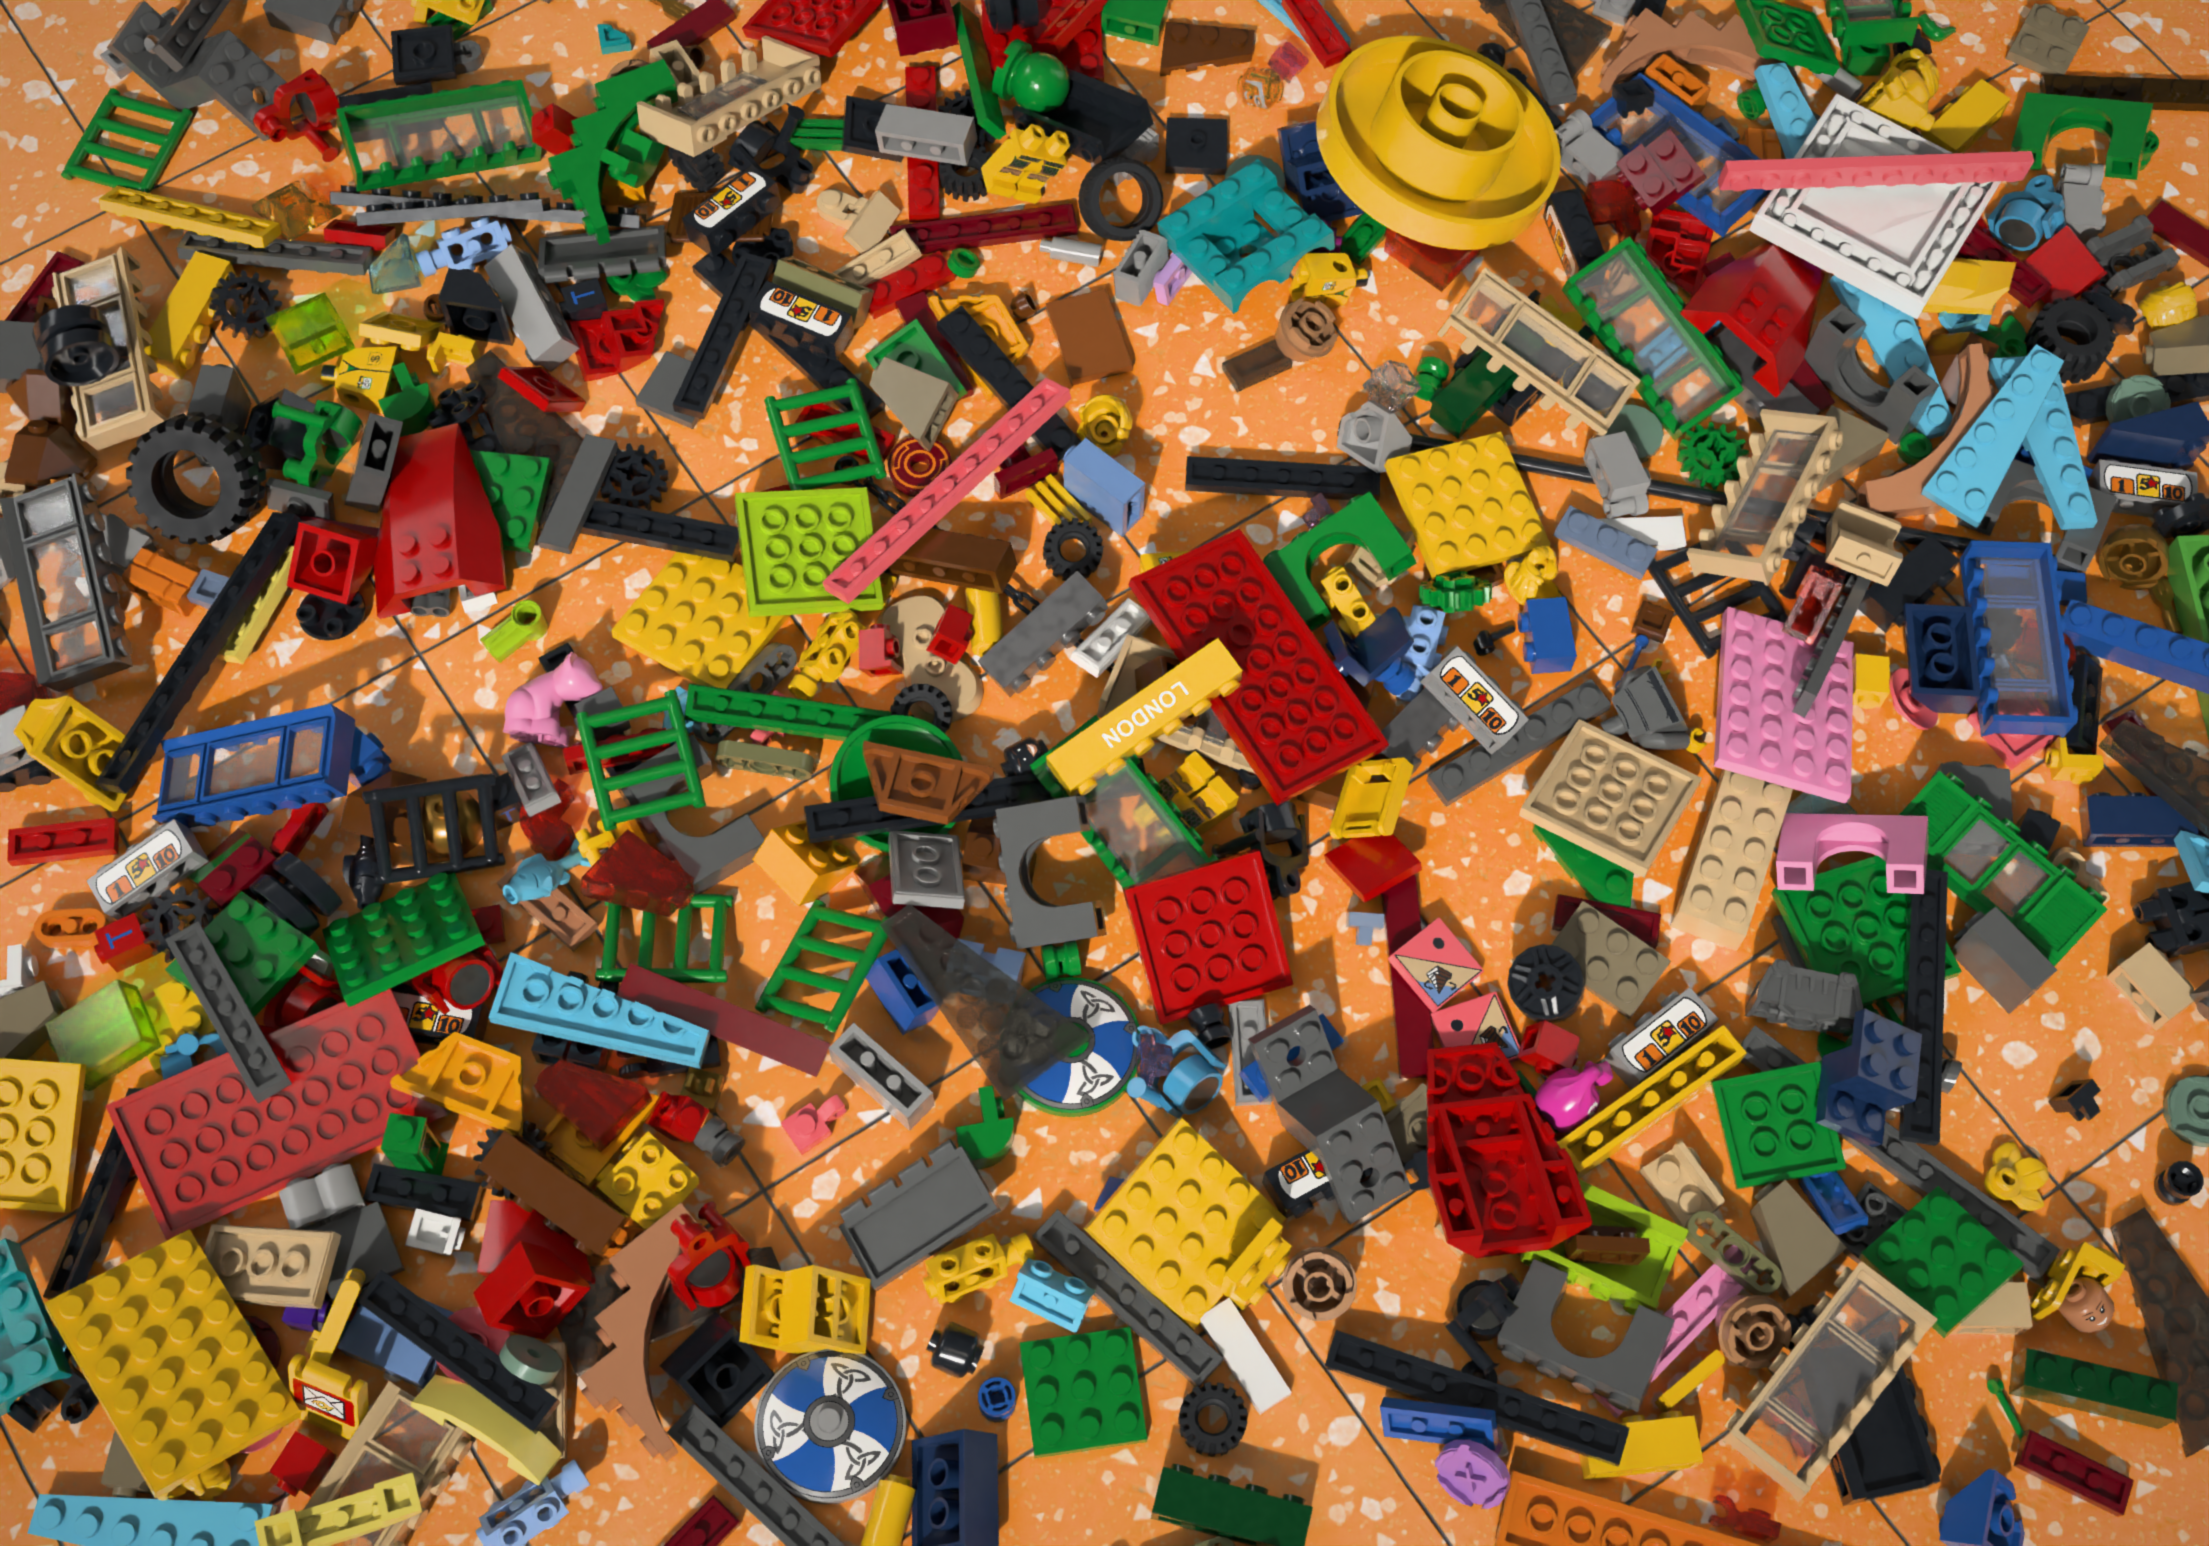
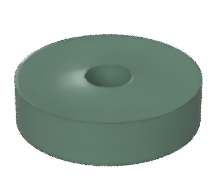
M512 1335L508 1337L499 1353L500 1361L508 1371L520 1379L533 1384H551L562 1368L561 1358L551 1347L525 1335Z

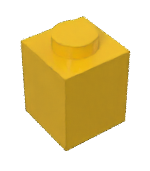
M1855 654L1852 659L1853 705H1858L1864 709L1881 707L1890 694L1889 657Z

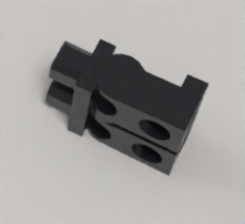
M2191 881L2169 888L2157 889L2149 898L2137 902L2132 908L2135 919L2139 924L2153 921L2157 931L2149 932L2145 936V943L2148 944L2150 942L2155 949L2166 953L2168 959L2209 949V893L2195 891Z
M569 971L567 974L568 977L573 976L583 980L586 984L589 983L588 976L583 973ZM600 981L598 989H606L614 992L616 995L620 988L619 982ZM537 1033L531 1051L537 1063L568 1069L570 1065L572 1071L603 1077L607 1066L606 1057L609 1049Z

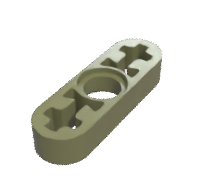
M722 740L718 743L714 758L717 764L726 768L797 780L810 779L815 764V759L803 752L731 740Z
M1699 1211L1693 1214L1687 1221L1685 1228L1688 1229L1686 1238L1689 1243L1751 1294L1770 1296L1779 1288L1782 1281L1779 1268L1713 1213ZM1705 1222L1710 1226L1707 1231L1709 1235L1704 1234L1701 1237L1696 1233L1699 1228L1697 1225H1702ZM1720 1234L1723 1235L1725 1238L1722 1239L1715 1249L1712 1248L1711 1245L1716 1241L1715 1239ZM1724 1246H1737L1742 1252V1261L1736 1264L1727 1261L1723 1255ZM1750 1259H1752L1755 1263L1750 1267L1751 1269H1749L1744 1274L1740 1270H1742L1749 1263ZM1765 1271L1769 1274L1768 1283L1760 1286L1756 1282L1758 1279L1757 1274Z

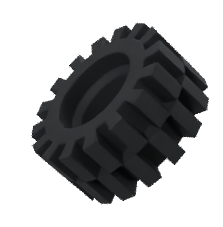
M976 143L967 166L940 162L941 187L945 188V193L948 196L952 193L953 199L958 200L959 196H962L964 202H968V197L972 196L973 201L979 200L978 194L985 197L987 190L981 167L992 156L990 151L986 153V148L982 145L977 149ZM963 167H972L979 171L977 174L968 177L955 173Z
M671 147L668 149L670 152L669 158L673 160V166L678 168L677 172L680 175L682 174L685 177L684 180L687 183L690 182L691 186L694 189L697 188L700 192L708 191L725 176L724 164L718 160L720 156L718 153L713 152V147L695 157Z
M1072 518L1071 522L1064 519L1061 520V524L1057 525L1056 523L1051 531L1048 532L1043 546V560H1046L1047 569L1051 568L1053 570L1052 574L1055 577L1060 575L1063 577L1062 580L1066 581L1078 571L1086 579L1090 577L1092 572L1094 573L1097 570L1104 546H1102L1103 540L1101 535H1097L1098 530L1094 526L1092 528L1089 527V522L1084 520L1083 523H1080L1078 518ZM1068 539H1077L1084 544L1086 554L1079 561H1068L1061 554V544Z
M917 683L905 687L895 696L894 703L890 707L891 715L909 716V709L914 703L926 701L931 704L935 712L934 720L931 724L944 733L950 729L951 719L953 718L952 705L943 691L932 685Z
M1211 1382L1204 1383L1203 1387L1199 1388V1386H1196L1190 1394L1186 1395L1180 1408L1178 1424L1180 1425L1181 1437L1184 1436L1186 1439L1185 1443L1189 1448L1191 1446L1196 1449L1195 1452L1201 1455L1202 1452L1208 1453L1210 1457H1215V1454L1221 1453V1456L1227 1454L1228 1450L1234 1449L1239 1441L1242 1440L1247 1427L1248 1413L1247 1408H1244L1243 1405L1244 1400L1241 1396L1237 1397L1235 1394L1236 1390L1233 1388H1224L1223 1383L1218 1382L1217 1385H1211ZM1215 1405L1225 1411L1228 1423L1223 1431L1212 1434L1201 1428L1198 1422V1414L1204 1407Z

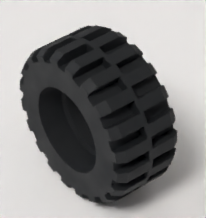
M203 412L176 415L149 429V432L143 434L136 441L137 447L132 449L129 454L128 460L133 463V465L126 468V479L132 482V485L127 487L129 497H135L138 504L134 507L139 515L142 513L146 515L149 519L146 523L153 530L158 527L162 529V536L170 540L178 536L180 543L189 545L196 541L200 545L210 544L215 540L219 541L249 522L250 517L255 515L261 507L258 501L264 498L266 488L261 485V482L267 479L266 469L260 468L258 463L263 460L259 451L254 452L250 444L253 443V440L249 435H240L237 432L240 427L232 421L226 424L222 423V416L212 413L205 417ZM188 450L204 457L214 467L220 481V497L216 505L206 506L196 503L181 491L173 471L174 459L178 451Z

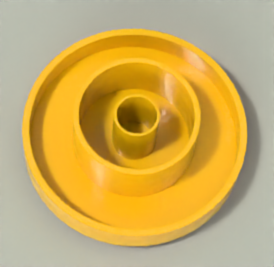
M1394 36L1374 40L1359 47L1349 54L1338 66L1317 112L1316 134L1319 150L1330 174L1344 193L1360 209L1387 228L1428 245L1447 249L1478 250L1498 246L1515 239L1533 224L1553 192L1559 178L1561 155L1557 135L1553 131L1554 128L1548 115L1533 94L1511 73L1489 58L1471 49L1445 40L1423 36Z

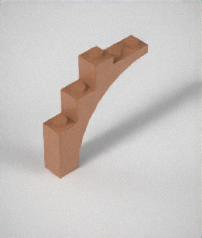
M1645 8L1638 17L1632 15L1623 27V31L1626 34L1616 54L1618 57L1616 59L1610 57L1601 69V73L1604 76L1598 87L1609 93L1613 89V85L1619 84L1639 71L1646 70L1649 65L1665 53L1678 63L1699 64L1723 69L1746 78L1753 83L1757 82L1754 71L1759 66L1784 62L1774 58L1765 59L1756 52L1743 19L1737 14H1734L1727 23L1722 21L1715 28L1692 11L1683 20L1677 18L1670 25Z
M1982 343L1970 344L1958 355L1960 383L1957 405L1951 423L1937 447L1926 458L1911 468L1890 477L1866 481L1856 490L1858 506L1891 519L1937 514L1943 509L1940 505L1923 496L1922 490L1995 397L1992 384H1989L1987 374L1989 360L1987 355L1983 353Z
M679 1203L609 1259L614 1268V1271L609 1274L622 1292L628 1288L630 1289L594 1317L601 1327L595 1333L609 1350L614 1346L616 1348L580 1376L587 1386L581 1392L593 1408L596 1409L602 1405L610 1413L621 1404L622 1406L616 1410L629 1428L637 1424L645 1434L639 1441L653 1458L660 1453L666 1462L679 1452L663 1428L653 1401L648 1371L649 1346L657 1310L671 1283L667 1269L683 1253L679 1246V1238L670 1231V1227L675 1219L682 1225L685 1224L679 1217L681 1214L686 1213L692 1217L682 1203Z

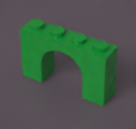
M2026 92L2011 144V152L2032 151L2034 163L2030 169L2042 170L2047 148L2055 136L2073 128H2089L2102 133L2110 142L2106 156L2105 177L2137 180L2151 128L2154 103Z
M1370 491L1364 495L1355 496L1347 503L1345 508L1337 513L1326 515L1320 520L1319 525L1308 532L1304 531L1297 534L1290 544L1281 550L1271 551L1263 560V563L1311 632L1333 618L1311 582L1313 565L1317 558L1328 548L1339 544H1353L1363 548L1371 555L1388 581H1391L1417 564L1412 551Z

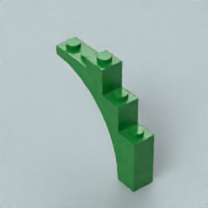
M664 59L595 83L597 97L592 99L597 112L571 121L574 133L569 136L574 149L548 158L551 171L546 172L552 190L558 189L563 200L571 198L576 211L582 209L585 215L582 218L584 228L588 236L594 234L599 246L611 242L601 201L604 177L609 164L599 160L603 148L616 151L622 141L626 128L633 130L639 124L638 102L643 101L656 107L655 100L659 94L670 97L671 104L678 101L676 82Z

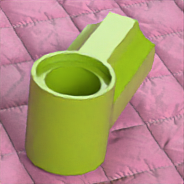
M522 600L513 607L511 616L482 637L480 641L493 658L501 663L529 640L534 641L542 638L547 632L548 622L536 602ZM529 617H536L533 622L523 624Z

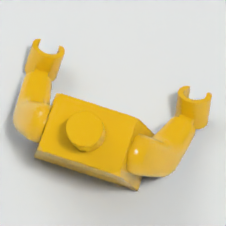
M1892 66L1857 103L1909 131L1915 127L1926 133L1935 122V116L1927 112L1930 95L1928 87L1921 76L1911 69L1902 72L1897 67Z

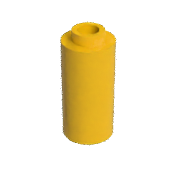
M966 588L967 612L973 615L969 625V629L973 630L971 635L972 652L981 658L1004 637L999 593Z
M889 1474L887 1480H879L861 1546H901L916 1492L914 1488L909 1487V1479Z

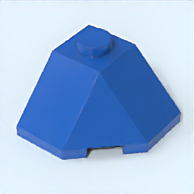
M1986 1470L1946 1502L1944 1515L1939 1522V1540L1947 1546H2023L2025 1532L2022 1519L2014 1518L2010 1501H2014L2017 1498L2014 1484L1998 1471Z

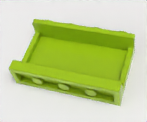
M1578 1179L1593 1221L1592 1225L1634 1227L1637 1229L1638 1238H1649L1650 1253L1638 1265L1575 1263L1565 1258L1563 1241L1548 1250L1516 1253L1515 1255L1520 1256V1261L1529 1267L1533 1259L1568 1273L1569 1285L1577 1283L1588 1288V1292L1597 1299L1603 1301L1611 1299L1624 1305L1623 1309L1631 1315H1635L1639 1305L1656 1311L1659 1305V1297L1677 1252L1686 1239L1688 1229Z

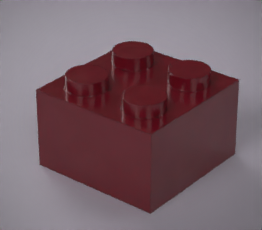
M887 0L890 21L900 57L959 45L950 0Z

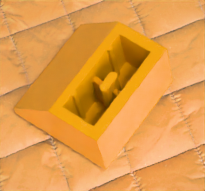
M805 820L771 829L752 859L798 906L822 898L856 869L859 864L850 855L849 850L836 840L809 843Z

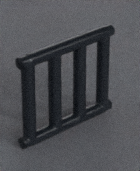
M1700 542L1658 561L1654 558L1648 568L1650 575L1707 659L1717 654L1716 650L1721 648V634L1709 639L1700 623L1724 613L1727 607L1735 608L1760 597L1769 612L1760 616L1784 623L1790 621V618L1769 586L1765 585L1764 582L1748 580L1751 586L1691 612L1682 597L1728 577L1703 573L1674 587L1665 571L1689 561L1687 556L1688 549L1702 550ZM1725 542L1724 545L1730 554L1748 556L1740 543Z
M478 774L362 792V799L365 801V804H369L378 872H375L374 876L375 884L397 883L429 878L438 873H446L448 875L505 865V857L503 853H499L491 787L495 786V774ZM477 789L485 855L464 858L456 792ZM441 794L450 860L428 863L420 797ZM405 799L414 866L393 869L383 802Z

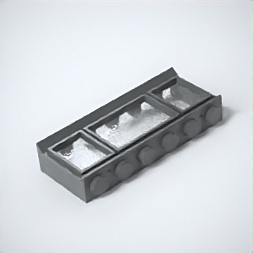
M75 473L72 474V477L13 498H0L38 683L58 692L133 667L131 660L133 649L130 640L126 637L124 628L126 617L119 605L117 596L119 585L112 574L110 565L112 554L105 542L103 533L105 522L99 514L97 506L98 491L92 482Z

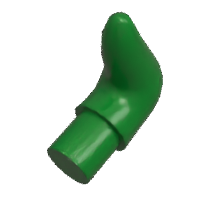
M1923 14L1918 18V24L1922 28V32L1934 42L1943 41L1956 32V28L1952 26L1944 28L1937 26L1935 21H1932L1927 14Z

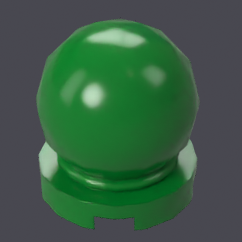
M1015 39L1004 51L1009 56L1003 68L997 66L995 70L992 92L1005 101H1009L1014 97L1018 105L1038 114H1044L1057 109L1064 103L1070 90V77L1066 67L1054 55L1040 51L1032 53L1031 44Z

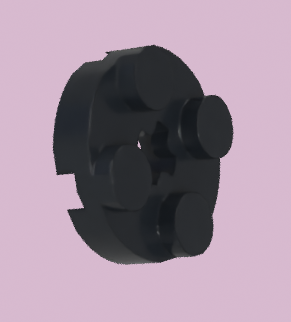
M2204 493L2193 494L2185 499V503L2174 508L2166 507L2156 511L2152 515L2155 522L2151 527L2158 531L2164 539L2173 537L2174 540L2177 536L2200 535L2209 529V498H2206Z

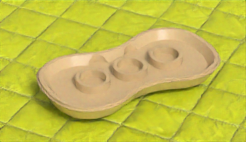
M924 595L897 601L881 612L877 619V624L890 625V632L899 641L900 654L896 661L902 667L905 687L917 683L932 685L943 691L950 701L953 712L951 723L967 717L980 706L983 699V685L979 675L962 658L954 665L926 651L937 622L947 607L937 598ZM918 701L909 709L916 718L932 723L934 720V709L926 701Z

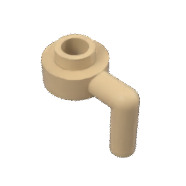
M2061 847L2052 852L2048 861L2057 867L2063 860L2069 858L2070 862L2066 867L2077 876L2074 882L2078 881L2086 888L2090 886L2105 898L2103 904L2110 900L2109 893L2099 879L2086 871V861L2078 850L2072 847Z

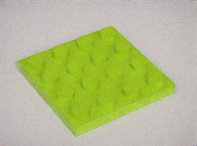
M867 487L735 493L734 500L749 617L834 613L847 609L852 611L883 609L884 601L880 576L849 604L825 591L822 583L874 535Z

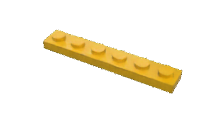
M121 186L114 187L99 198L100 209L115 213L117 216H128L141 219L146 223H158L167 225L172 229H184L196 232L198 235L223 238L228 242L236 241L249 244L254 248H265L281 235V227L278 222Z

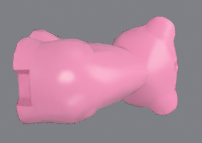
M570 652L565 657L564 662L555 670L544 673L517 687L506 702L503 732L509 733V738L523 743L533 741L537 745L544 744L559 748L568 747L569 731L560 727V707L564 701H582L602 691L603 686L598 680L593 666L587 660L578 657L574 652Z

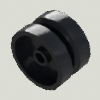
M984 0L988 19L995 34L1011 32L1014 19L1022 29L1038 26L1039 11L1037 0Z
M80 304L56 308L41 316L33 326L32 336L40 353L44 372L49 380L58 385L73 387L92 384L110 375L118 366L119 354L111 337V330L103 312L95 307Z
M284 851L272 863L274 873L284 884L273 876L262 873L249 886V889L265 908L310 937L320 927L319 919L311 909L322 916L330 917L343 902L336 892L308 865L292 853Z

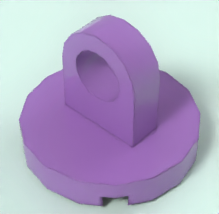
M1453 1440L1445 1444L1435 1460V1467H1437L1439 1472L1437 1479L1440 1485L1452 1498L1461 1504L1472 1507L1474 1503L1482 1505L1481 1509H1490L1500 1505L1510 1489L1511 1477L1505 1463L1498 1456L1503 1447V1442L1498 1441L1495 1451L1471 1440Z

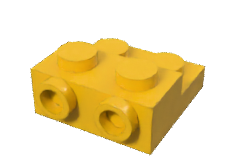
M175 979L154 989L153 991L156 996L125 1012L146 1056L158 1075L162 1074L160 1057L167 1055L165 1046L168 1043L176 1042L180 1035L187 1034L189 1031H197L200 1036L217 1032L196 994ZM199 1045L194 1055L209 1048L210 1045Z
M1273 1218L1267 1222L1224 1274L1221 1291L1224 1293V1296L1230 1298L1242 1311H1244L1249 1303L1256 1306L1269 1290L1265 1284L1273 1274L1279 1278L1291 1260L1288 1256L1292 1245L1281 1237L1283 1226Z

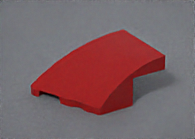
M1665 209L1657 216L1653 215L1645 251L1659 266L1660 271L1693 296L1702 283L1704 273L1701 269L1707 262L1714 231L1690 213Z
M664 299L635 301L633 309L603 311L601 319L569 322L568 327L580 348L575 354L584 382L620 374L651 358L665 303Z
M490 1201L477 1273L487 1277L519 1241L548 1248L589 1284H595L596 1280L595 1274L590 1270L586 1254L573 1245L575 1238L565 1231L562 1234H558L543 1223L545 1216L535 1209L530 1213L518 1206L514 1201Z

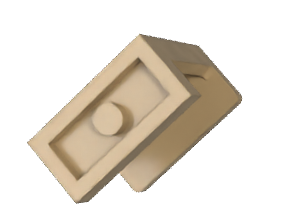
M1841 500L1826 527L1825 563L1888 587L1903 561V554L1895 551L1893 545L1901 529V522Z

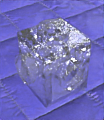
M1387 360L1382 366L1374 369L1371 377L1362 385L1369 395L1367 397L1368 401L1374 400L1394 413L1405 408L1409 403V399L1421 389L1407 364Z

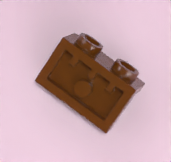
M1591 1225L1564 1240L1565 1258L1575 1263L1638 1265L1650 1253L1649 1238H1638L1637 1229L1634 1227Z

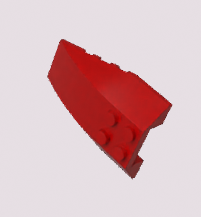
M1767 240L1708 276L1680 314L1703 335L1718 320L1764 359L1752 378L1777 398L1804 360L1825 273L1817 266Z
M458 423L399 437L387 484L374 557L376 606L379 619L412 612L411 597L464 584L474 596L507 589L502 531L498 521L495 519L492 505L484 491L483 482L475 468L474 459L461 426Z
M1497 1042L1427 1049L1428 1182L1446 1243L1475 1258L1548 1250L1590 1227L1593 1221L1571 1157L1566 1149H1561L1554 1139L1555 1132L1549 1123L1543 1122L1535 1109V1101L1529 1093L1525 1094L1519 1084V1076Z

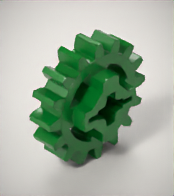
M1709 422L1707 429L1697 424L1694 432L1690 430L1686 432L1684 439L1681 440L1678 447L1679 453L1676 459L1678 462H1683L1680 468L1681 473L1689 471L1691 473L1688 479L1690 482L1697 478L1700 480L1701 488L1706 483H1711L1713 490H1717L1719 483L1725 485L1727 480L1739 481L1740 475L1737 469V459L1739 456L1748 457L1749 450L1743 449L1746 443L1745 439L1736 440L1737 431L1726 432L1725 424H1722L1720 429H1715L1713 422Z
M1465 571L1436 575V580L1429 578L1428 581H1422L1421 585H1419V601H1422V604H1430V607L1441 608L1445 613L1472 611L1475 609V605L1483 606L1484 603H1490V599H1492V583H1489V580H1481V577L1468 575Z

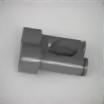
M451 588L412 597L411 613L420 617L428 615L436 617L449 616L452 601L449 599Z

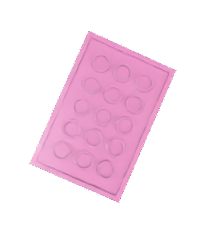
M1727 607L1722 615L1714 767L1845 804L1851 797L1852 659L1854 656V642L1843 640L1823 685L1804 718L1792 712L1798 700L1792 695L1801 678L1808 679V677L1802 674L1811 657L1818 658L1817 655L1813 654V651L1821 636L1828 637V635Z

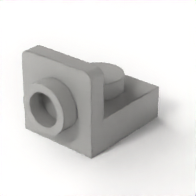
M1590 0L1595 3L1592 15L1625 26L1636 0Z

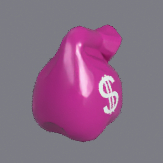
M1588 1061L1581 1073L1570 1068L1556 1071L1538 1089L1534 1098L1536 1103L1535 1109L1558 1132L1564 1134L1571 1133L1591 1119L1600 1106V1097L1595 1086H1604L1612 1080L1613 1074L1610 1064L1607 1061L1600 1064Z

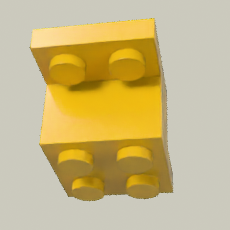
M756 1264L746 1266L739 1342L797 1355L824 1349L843 1353L866 1354L871 1279L816 1265L785 1272Z

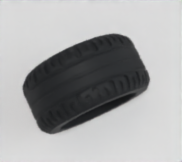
M1115 157L1097 163L1085 175L1079 189L1078 203L1084 222L1095 234L1109 240L1132 241L1136 239L1139 230L1150 231L1157 223L1163 208V191L1158 177L1146 164L1132 158ZM1125 172L1133 176L1138 182L1142 191V206L1132 222L1119 227L1111 225L1102 215L1099 207V194L1104 182L1111 175Z

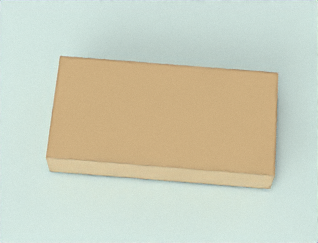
M880 190L875 191L843 238L862 255L880 243L901 211Z

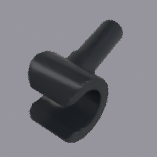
M1509 625L1491 633L1488 630L1480 631L1477 639L1473 642L1477 655L1484 656L1492 653L1496 648L1494 641L1514 633L1515 627Z

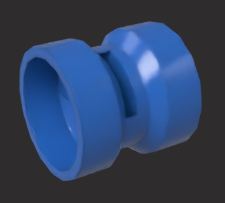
M1398 657L1375 680L1383 682L1384 688L1390 694L1400 695L1410 688L1414 682L1416 672L1408 663L1401 662V658Z
M993 1377L986 1380L980 1386L978 1402L982 1415L992 1422H1003L1012 1416L1016 1408V1395L1014 1387L1008 1380L1001 1377Z

